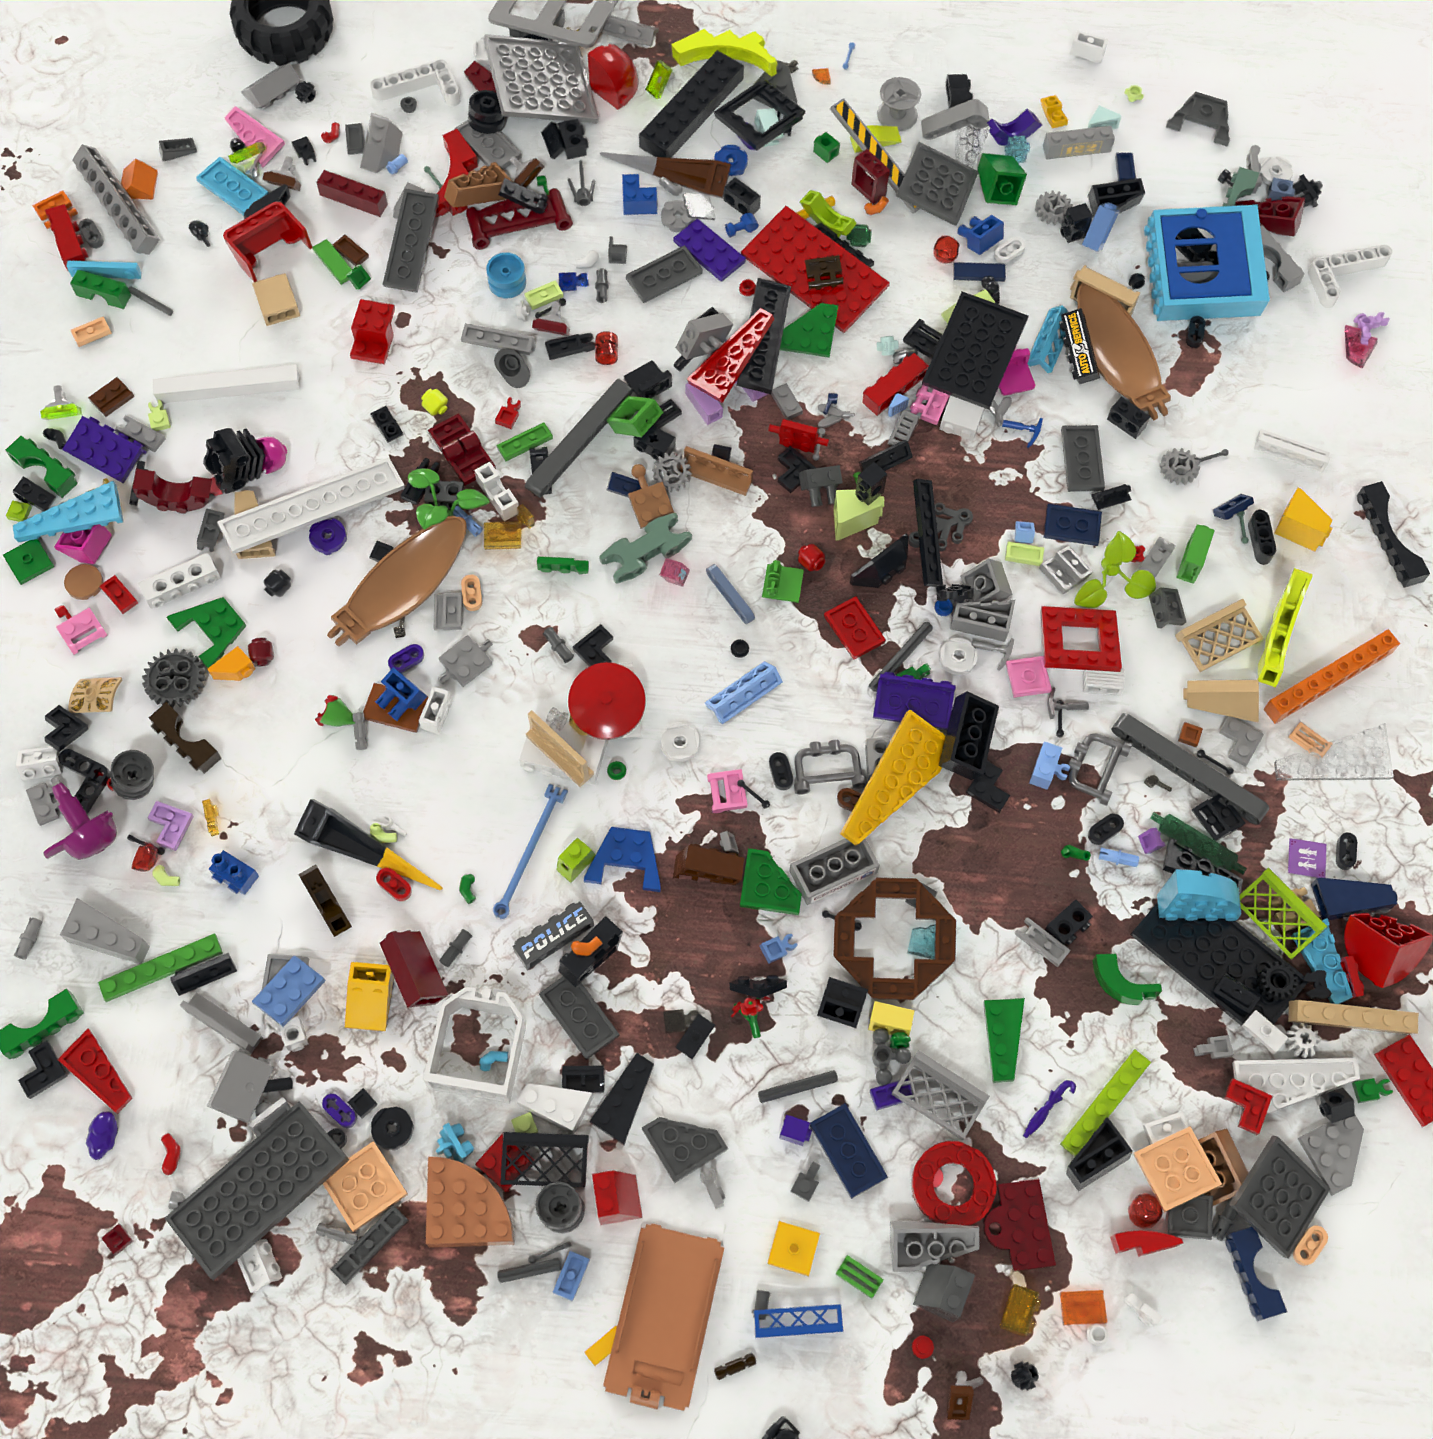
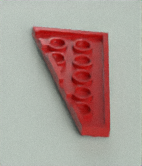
M760 308L687 378L688 383L723 403L774 321L773 315Z

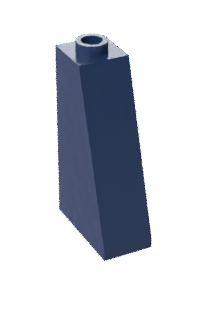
M1321 877L1316 878L1311 884L1322 920L1328 918L1329 921L1346 918L1352 914L1390 910L1398 904L1397 893L1390 884Z

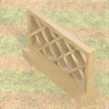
M1244 599L1186 627L1175 635L1178 642L1182 641L1199 672L1264 639L1245 609L1247 604ZM1237 615H1243L1245 619L1244 625L1235 622ZM1222 623L1231 625L1229 633L1220 630ZM1234 626L1243 629L1241 637L1232 634ZM1206 631L1215 633L1214 641L1204 638ZM1246 631L1253 632L1256 639L1253 641L1246 639ZM1219 634L1228 637L1226 645L1217 642ZM1231 638L1240 641L1239 648L1230 647ZM1190 639L1200 641L1198 649L1191 647ZM1203 642L1212 645L1211 653L1201 650ZM1216 646L1225 649L1222 657L1214 654ZM1200 654L1209 657L1208 664L1202 665L1199 660Z
M532 710L528 713L530 730L526 733V737L579 787L585 784L594 775V771L587 766V761Z

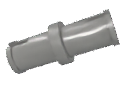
M33 917L29 918L24 933H21L19 937L21 940L14 953L15 957L23 960L27 959L32 944H35L37 940L35 937L42 924L41 920Z

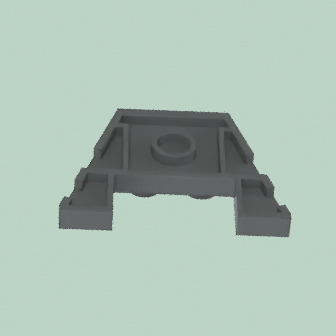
M1197 91L1166 124V128L1180 132L1184 119L1218 129L1213 141L1214 143L1228 147L1230 142L1228 102Z

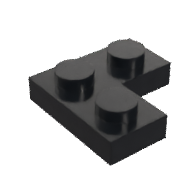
M789 446L778 456V461L788 469L778 478V483L791 494L800 486L799 472L816 469V467L792 446Z
M601 624L572 647L573 651L589 667L598 663H612V660L601 649L613 640V636Z
M60 705L45 715V721L56 728L44 737L45 742L59 752L88 730L86 723Z
M986 761L984 774L975 778L966 794L999 813L1010 797L1008 793L994 786L1003 770Z
M768 975L763 980H752L748 976H740L737 980L729 982L731 991L761 999L786 989L787 980L781 979L777 975Z
M47 1040L28 1051L37 1069L18 1080L29 1099L67 1077L62 1064L57 1060L58 1057Z

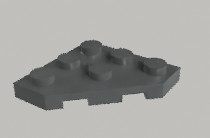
M777 61V74L771 77L764 72L755 83L767 80L797 104L789 67ZM759 95L753 98L770 108H774Z
M658 1117L642 1127L643 1133L674 1184L728 1150L722 1137L714 1129H706Z

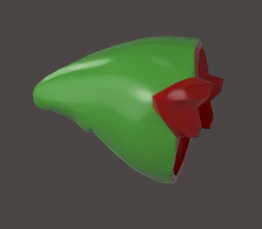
M334 695L327 696V699L324 701L326 703L324 712L322 714L318 713V717L315 718L319 726H324L325 724L340 727L355 724L353 722V713L338 696Z

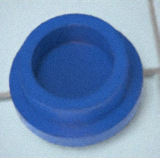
M949 599L947 601H937L934 607L935 612L940 616L950 615L953 611L952 602Z

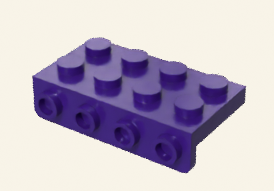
M82 416L62 450L124 484L141 453L146 455L147 451L142 449L144 445L135 440L133 443L128 441L129 437L121 432L118 435L113 433L114 429L106 424L102 427L99 425L100 421L91 416L89 419Z
M884 672V674H880L873 718L901 723L905 713L908 710H912L933 727L947 730L956 686L952 685V682L949 681L938 683L933 682V679L930 678L919 680L914 679L911 675L900 677L895 676L892 672Z

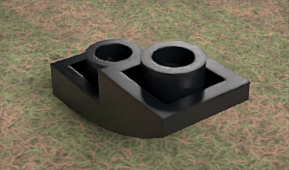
M387 406L370 413L387 443L404 435Z

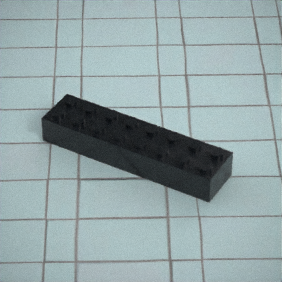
M717 50L639 133V148L654 157L672 158L741 83L744 78V65Z

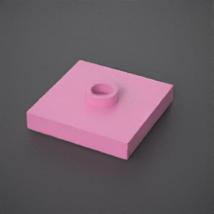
M1044 656L1006 661L1014 698L1050 693L1052 691L1047 668H1044Z

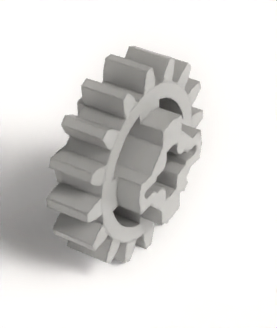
M1053 190L1051 194L1046 191L1044 196L1040 195L1036 201L1035 212H1037V217H1042V222L1047 220L1048 225L1050 222H1053L1054 225L1057 222L1063 224L1067 208L1073 207V204H1070L1071 199H1066V194L1061 196L1060 191L1057 194Z
M1174 448L1172 452L1168 450L1166 455H1163L1159 465L1162 468L1160 473H1165L1164 479L1170 478V483L1176 481L1177 486H1179L1180 482H1182L1185 486L1188 481L1192 483L1194 478H1197L1200 466H1198L1200 461L1194 460L1196 455H1190V450L1184 452L1183 448L1180 451Z
M672 452L671 456L665 453V458L659 456L660 462H654L657 468L652 469L656 473L653 479L658 480L656 484L663 482L665 490L668 487L669 492H672L673 488L678 492L679 486L685 488L684 482H690L687 476L692 475L688 471L691 465L686 464L688 460L686 458L682 459L680 453L676 457L675 452ZM681 465L683 467V474L680 471ZM666 469L674 470L678 475L670 474ZM661 471H663L664 474L663 480L661 478Z

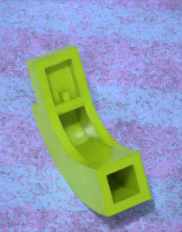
M810 190L800 201L804 210L817 224H824L835 232L838 238L841 235L846 236L857 224L853 218L843 216L832 209L820 192Z

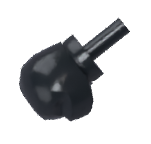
M199 220L191 221L189 224L191 234L197 240H203L205 245L210 247V243L206 239L209 230L207 224Z

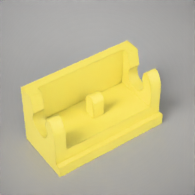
M874 1001L868 1030L875 1031L878 1028H883L887 1030L889 1035L896 1032H904L909 1037L915 1010Z

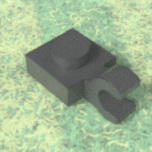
M813 1161L806 1175L800 1172L790 1192L809 1202L819 1184L814 1178L821 1165Z

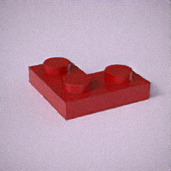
M1234 1078L1231 1079L1224 1099L1244 1107L1237 1127L1255 1135L1260 1134L1272 1095Z

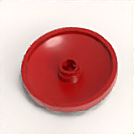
M609 662L598 663L583 670L573 681L568 695L569 712L578 728L587 735L602 740L617 739L630 733L641 721L646 706L645 692L639 678L625 666Z

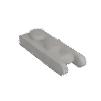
M128 416L123 418L127 422L123 429L118 426L115 428L116 432L123 433L132 441L135 440L153 452H156L166 440L164 435Z
M1026 918L1024 923L1029 928L1025 933L1017 929L1014 932L1015 935L1058 967L1071 950L1031 919Z

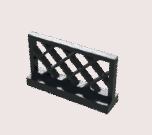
M503 1132L500 1184L547 1186L550 1183H554L548 1179L546 1174L555 1166L563 1175L556 1182H560L565 1178L568 1182L563 1183H567L572 1187H585L589 1135ZM507 1145L516 1146L521 1151L513 1161L507 1156ZM520 1146L528 1147L525 1150H523ZM532 1146H537L542 1154L533 1162L525 1152ZM541 1147L549 1148L546 1151H544ZM553 1147H558L563 1152V1155L556 1162L547 1154ZM562 1147H566V1148H570V1149H568V1150L565 1152ZM573 1148H582V1158L575 1163L568 1153ZM524 1154L532 1164L522 1172L514 1162ZM545 1155L553 1165L543 1173L535 1163ZM566 1156L573 1166L564 1174L556 1164ZM506 1158H507L508 1161L510 1162V1164L507 1165V1166H506ZM580 1162H582V1168H581V1169H580V1167L578 1166V1164H579ZM513 1165L520 1175L515 1180H505L506 1170ZM532 1166L541 1174L535 1181H530L524 1175ZM575 1167L581 1173V1183L572 1182L567 1177ZM523 1176L526 1181H518V1179ZM544 1177L547 1180V1182L539 1180Z

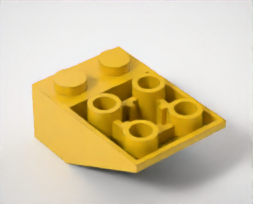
M351 962L347 985L345 1028L386 1032L394 976L389 965Z

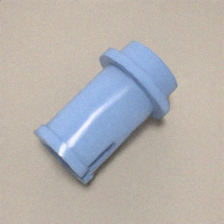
M400 154L392 162L389 161L387 163L386 169L389 173L396 174L398 169L408 163V160L403 154Z

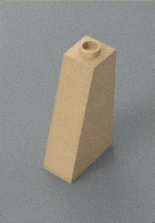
M242 490L241 492H235L234 515L259 506L253 491ZM270 540L236 553L238 559L273 557L276 556Z
M1259 680L1187 681V688H1183V699L1187 700L1188 708L1259 722Z

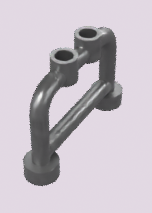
M1097 733L1086 736L1083 742H1078L1075 748L1076 759L1071 758L1069 762L1070 773L1068 778L1072 787L1101 799L1100 804L1107 806L1113 793L1106 789L1119 755L1127 757L1133 743L1125 741L1123 744ZM1093 741H1098L1114 748L1097 789L1082 784L1076 779L1090 743Z
M831 740L828 742L829 746L822 747L820 742H811L809 744L810 748L801 749L797 752L794 759L797 783L794 784L795 794L803 795L809 793V784L852 780V786L855 789L865 788L868 783L867 777L862 775L857 749L848 744L840 745L839 740ZM841 752H848L852 756L854 772L804 777L802 758L804 756L818 757L829 753L837 755Z

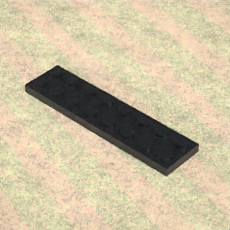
M761 278L757 279L750 318L762 308L773 315L774 321L738 377L736 386L771 395L791 286Z

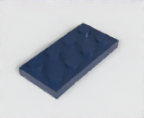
M846 1103L810 1122V1128L851 1199L888 1178Z

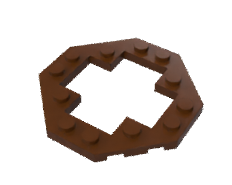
M876 877L867 888L861 891L842 911L835 915L833 956L862 988L868 989L867 993L873 999L915 1000L956 961V919L917 878ZM876 899L916 900V920H936L935 959H914V979L874 978V957H854L856 918H876Z

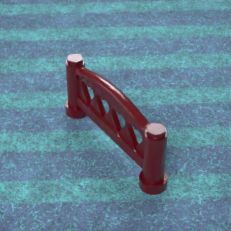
M556 188L549 190V194L546 195L548 201L545 212L538 214L530 210L528 217L518 212L519 209H525V207L508 199L479 211L475 207H469L466 210V217L472 233L471 241L473 247L477 250H482L489 246L490 237L555 223L558 230H568L573 225L571 216L567 214L560 191ZM515 212L511 221L501 216L502 213ZM497 215V220L493 225L484 219L485 217Z

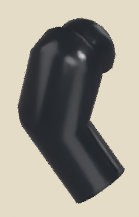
M52 428L44 429L43 436L48 440L55 441L58 448L63 449L66 444L63 433Z

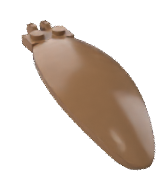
M1082 282L1077 293V309L1082 308L1085 314L1099 373L1116 391L1129 399L1132 404L1144 412L1148 411L1153 420L1158 418V414L1155 411L1157 406L1160 413L1166 416L1168 410L1164 403L1171 401V396L1161 383L1156 358L1143 332L1117 299Z
M448 516L443 522L432 525L426 530L418 531L384 556L363 578L347 604L331 616V620L336 626L328 632L327 636L333 638L342 630L344 633L337 638L335 644L341 646L350 638L357 645L371 634L372 631L393 624L417 609L438 588L455 562L466 535L467 528L464 518Z

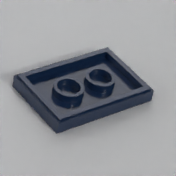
M1047 504L1043 538L1098 546L1102 511Z

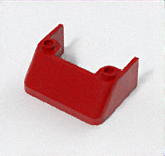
M281 202L269 204L230 227L223 234L224 240L238 264L253 282H257L253 271L257 264L254 255L277 241L283 239L288 244H294L301 240L309 249L313 248L306 228Z

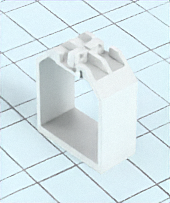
M465 987L441 1003L423 1081L429 1090L510 1104L526 1030L523 1016L507 993L497 992L496 996H494L492 989L483 988L481 994L476 993L477 988ZM461 1008L514 1016L518 1022L504 1086L437 1074L449 1017Z

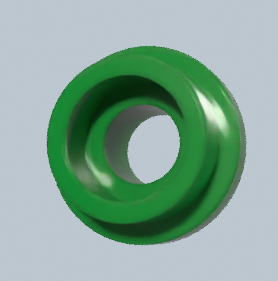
M619 761L612 762L607 768V774L613 780H621L626 775V766ZM619 769L620 773L615 774L613 771Z

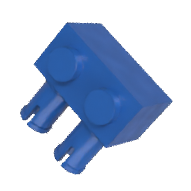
M990 215L983 221L974 216L969 223L973 227L972 229L962 225L957 231L958 235L967 239V248L981 255L1004 239V222L993 215Z
M393 667L381 681L386 686V690L375 703L385 710L392 699L398 697V703L388 712L392 718L398 721L408 708L416 710L427 698V695Z
M224 850L212 857L211 861L213 864L209 868V871L212 873L211 878L220 884L222 882L228 885L227 888L235 894L240 892L246 895L259 877L255 869Z

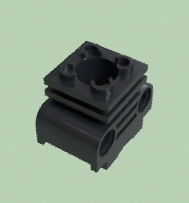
M232 428L214 431L213 438L206 439L207 452L204 456L203 464L212 475L217 474L214 476L216 485L220 490L224 489L225 494L243 488L247 483V478L249 481H253L254 476L256 479H260L263 458L265 457L262 448H259L255 437L249 433L247 428L243 429V434L240 430L235 434Z

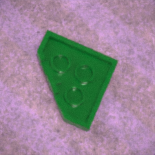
M820 303L783 329L780 350L830 358L838 305Z
M748 848L740 907L799 915L801 892L795 888L789 877L776 864L768 851Z

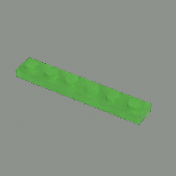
M214 933L99 981L98 984L104 1001L108 1002L173 975L184 968L192 967L223 954L217 935Z

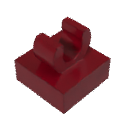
M121 1224L116 1225L101 1238L115 1256L133 1242Z

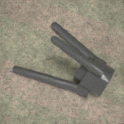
M579 160L581 188L576 193L570 178H568V183L574 196V202L580 206H587L593 201L595 180H592L589 192L584 185L582 160Z

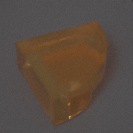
M828 68L812 69V75L816 81L825 85L831 84Z

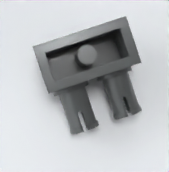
M840 465L799 472L801 491H809L811 507L823 505L820 493L822 488L826 489L828 505L834 504L837 487L843 483Z

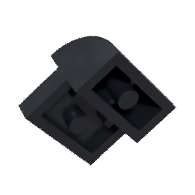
M829 977L817 1016L857 1028L868 989Z

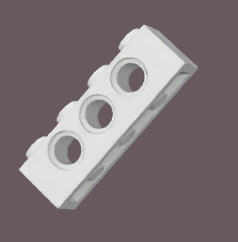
M205 553L143 580L138 584L148 605L153 609L161 607L164 603L171 600L179 599L182 595L189 592H195L207 584H213L221 578L209 553Z

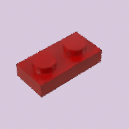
M115 575L100 585L103 592L122 614L138 604L134 596Z
M1353 956L1342 958L1340 964L1353 996L1351 999L1364 996V985L1359 979L1357 962Z

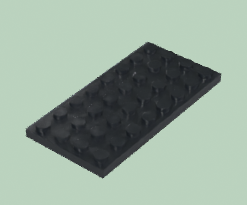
M1157 902L1130 934L1241 1026L1255 1010L1274 1025L1289 1007V1001H1293L1308 983L1303 982L1304 975L1291 966L1290 970H1295L1296 972L1294 977L1298 976L1296 981L1298 986L1295 988V992L1282 1001L1280 999L1273 1001L1274 998L1268 999L1267 994L1263 996L1261 993L1263 990L1258 988L1260 983H1257L1261 970L1269 963L1273 964L1275 961H1278V964L1284 962V966L1290 964L1236 921H1226L1225 918H1218L1215 921H1207L1205 918H1198L1194 921L1178 918L1177 920L1168 921L1165 918H1159ZM1225 973L1261 995V998L1250 1014L1214 992V988ZM1278 974L1271 975V984L1276 988H1283L1285 985L1283 977Z

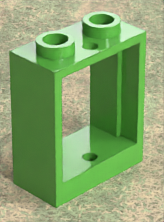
M627 396L606 421L616 434L642 437L664 412L655 399ZM637 411H639L631 420H629Z
M1196 525L1187 543L1176 578L1192 584L1195 583L1204 566L1214 529L1205 525Z

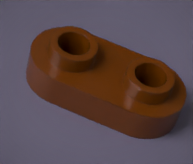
M843 788L838 792L837 803L840 807L852 812L862 793L850 788ZM847 797L850 801L845 802L843 798Z

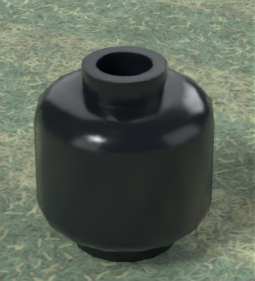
M276 569L272 570L263 580L266 586L264 590L271 597L274 595L281 597L291 587V578L282 569L279 571Z

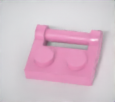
M90 608L56 626L73 655L100 637L108 636ZM92 629H97V631L83 638L82 640L76 642L75 644L72 642L73 640L86 634Z
M742 769L707 775L708 782L711 785L713 813L747 808L745 789L737 785L738 780H743ZM719 780L724 782L726 803H721Z

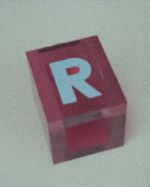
M666 558L659 575L667 582L683 587L690 570L683 563Z

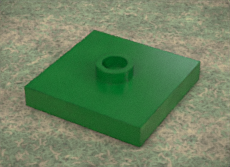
M38 539L29 540L3 554L20 585L54 568L53 563Z

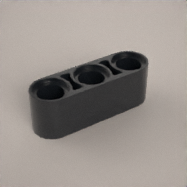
M1259 509L1250 518L1248 529L1255 559L1259 564L1266 565L1270 563L1276 553V544L1269 515L1266 511Z

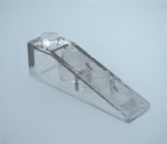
M970 124L955 130V160L974 169L978 156L988 137L989 126L976 128Z

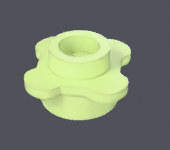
M1132 85L1129 89L1125 90V94L1130 102L1138 99L1142 100L1144 97L1141 94V87L1137 85Z

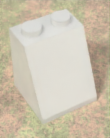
M950 395L941 421L940 430L961 436L964 439L974 440L985 408Z

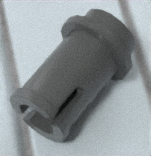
M757 1290L755 1308L752 1310L753 1318L754 1310H766L768 1308L770 1292ZM759 1315V1320H766V1316L769 1315Z

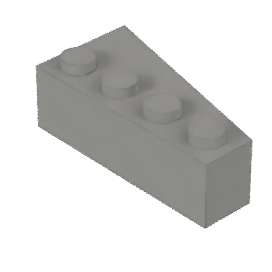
M78 898L60 934L69 943L137 964L143 963L150 947L144 939Z

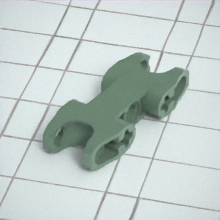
M671 513L658 517L648 523L644 529L647 534L631 543L627 538L616 541L599 556V561L602 565L612 562L622 564L623 566L613 575L614 582L616 584L641 575L647 569L645 562L662 553L665 558L677 554L692 540V534L690 531L680 534L670 532L669 530L678 522V515Z

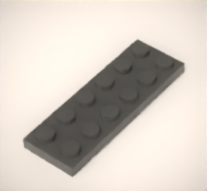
M411 189L404 190L384 275V287L418 293L438 206V194Z

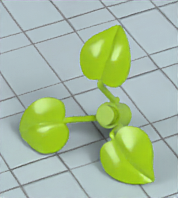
M1118 531L1105 549V558L1101 562V566L1104 569L1102 571L1103 583L1101 584L1098 579L1086 582L1075 597L1074 603L1076 605L1086 608L1101 606L1107 598V591L1104 589L1106 586V575L1115 576L1120 574L1129 582L1124 589L1131 598H1145L1155 591V578L1151 572L1139 570L1129 579L1120 570L1119 565L1122 562H1131L1136 554V547L1126 534Z

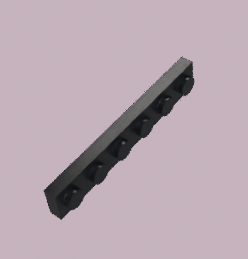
M917 478L913 481L923 583L924 586L937 587L943 585L933 485L932 480Z

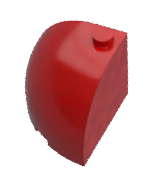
M608 44L606 47L603 45L596 47L587 53L590 88L619 110L622 106L627 105L637 92L638 74L631 58L618 46Z
M1370 913L1352 914L1348 918L1344 934L1348 956L1354 957L1359 967L1358 971L1378 987L1385 988L1398 983L1408 976L1423 959L1433 941V935L1413 924L1407 926L1397 923L1396 918L1381 915L1380 918L1370 917Z

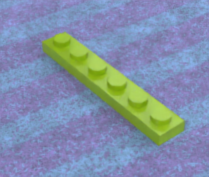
M1134 1049L1060 1145L1076 1156L1089 1141L1093 1133L1100 1127L1104 1119L1112 1114L1150 1065L1151 1061Z

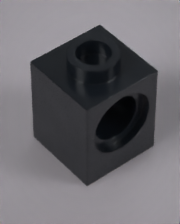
M1344 1088L1320 1095V1112L1331 1123L1355 1116L1354 1099Z

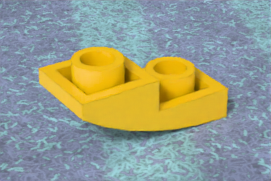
M1054 95L1041 98L1040 102L1044 114L1052 129L1068 125V118L1062 111V103L1058 97Z

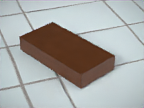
M343 235L332 244L335 250L355 267L361 265L369 258V254L346 235Z

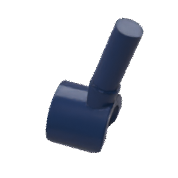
M828 394L827 405L823 414L827 415L831 404L837 405L838 394Z

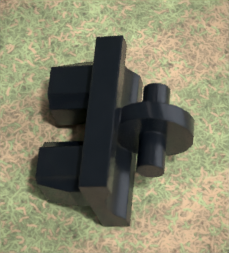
M1304 174L1300 175L1299 181L1293 184L1295 189L1294 195L1304 193L1303 196L1299 197L1305 198L1304 207L1312 205L1314 208L1318 206L1316 201L1319 198L1318 195L1322 193L1320 190L1323 187L1322 182H1315L1313 179L1308 181Z

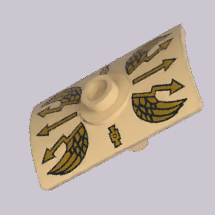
M122 678L80 679L71 692L68 711L70 713L111 712L113 710L115 692L122 682Z

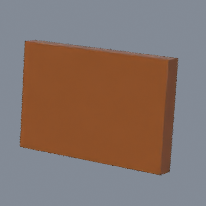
M374 683L363 711L365 720L417 733L420 726L419 719L428 696L416 710L408 708L399 720L396 721L388 712L398 703V697H394L385 710L382 709L375 701L386 690V686Z

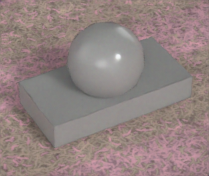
M283 1097L274 1104L269 1101L262 1102L256 1107V1118L249 1122L248 1125L254 1134L259 1137L291 1108Z

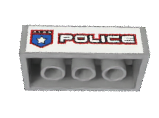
M844 839L791 863L789 872L805 903L809 905L877 874L880 865L866 839L857 845Z

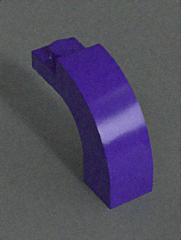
M1026 109L1020 116L1009 123L1001 124L992 118L987 122L990 127V134L997 144L1001 146H1009L1023 141L1042 126L1037 116L1029 109Z

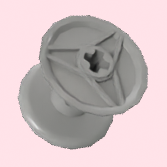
M894 77L887 80L880 89L883 103L877 111L878 120L882 126H897L898 131H905L911 128L917 121L918 114L914 106L920 101L921 89L916 82L909 78Z

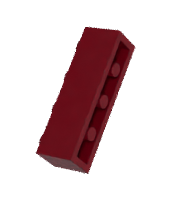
M323 170L316 182L320 196L381 217L388 205L385 191Z

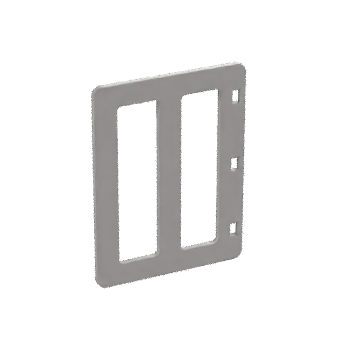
M498 0L488 15V20L495 25L590 48L594 45L618 0H613L612 3L608 2V0H596L579 31L553 25L567 0H548L536 20L509 14L517 0Z

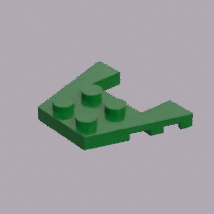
M224 597L166 617L177 632L195 621L214 644V646L198 656L207 669L219 658H222L226 648L233 644L246 627L244 621Z

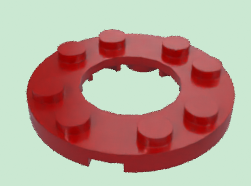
M959 1141L941 1142L925 1151L914 1166L911 1180L912 1193L917 1206L934 1223L970 1226L981 1220L989 1212L996 1196V1177L988 1159L978 1149ZM946 1164L961 1165L968 1170L973 1179V1193L970 1199L962 1205H948L941 1201L934 1191V1176L938 1169Z

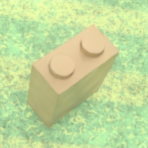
M286 273L252 283L266 326L300 316Z

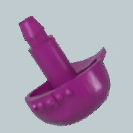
M62 782L52 787L55 799L60 804L58 808L73 832L63 840L47 848L43 852L46 859L64 850L75 859H86L102 852L114 842L117 829L112 818V812L107 810L90 820L77 797H73L70 790Z

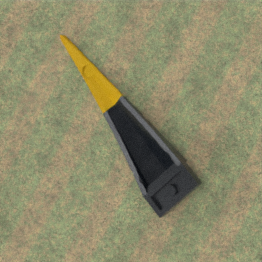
M310 799L294 835L310 844L380 868H391L401 876L438 890L443 889L442 886L333 808H329L315 799Z

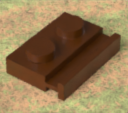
M116 377L88 398L107 417L135 396Z

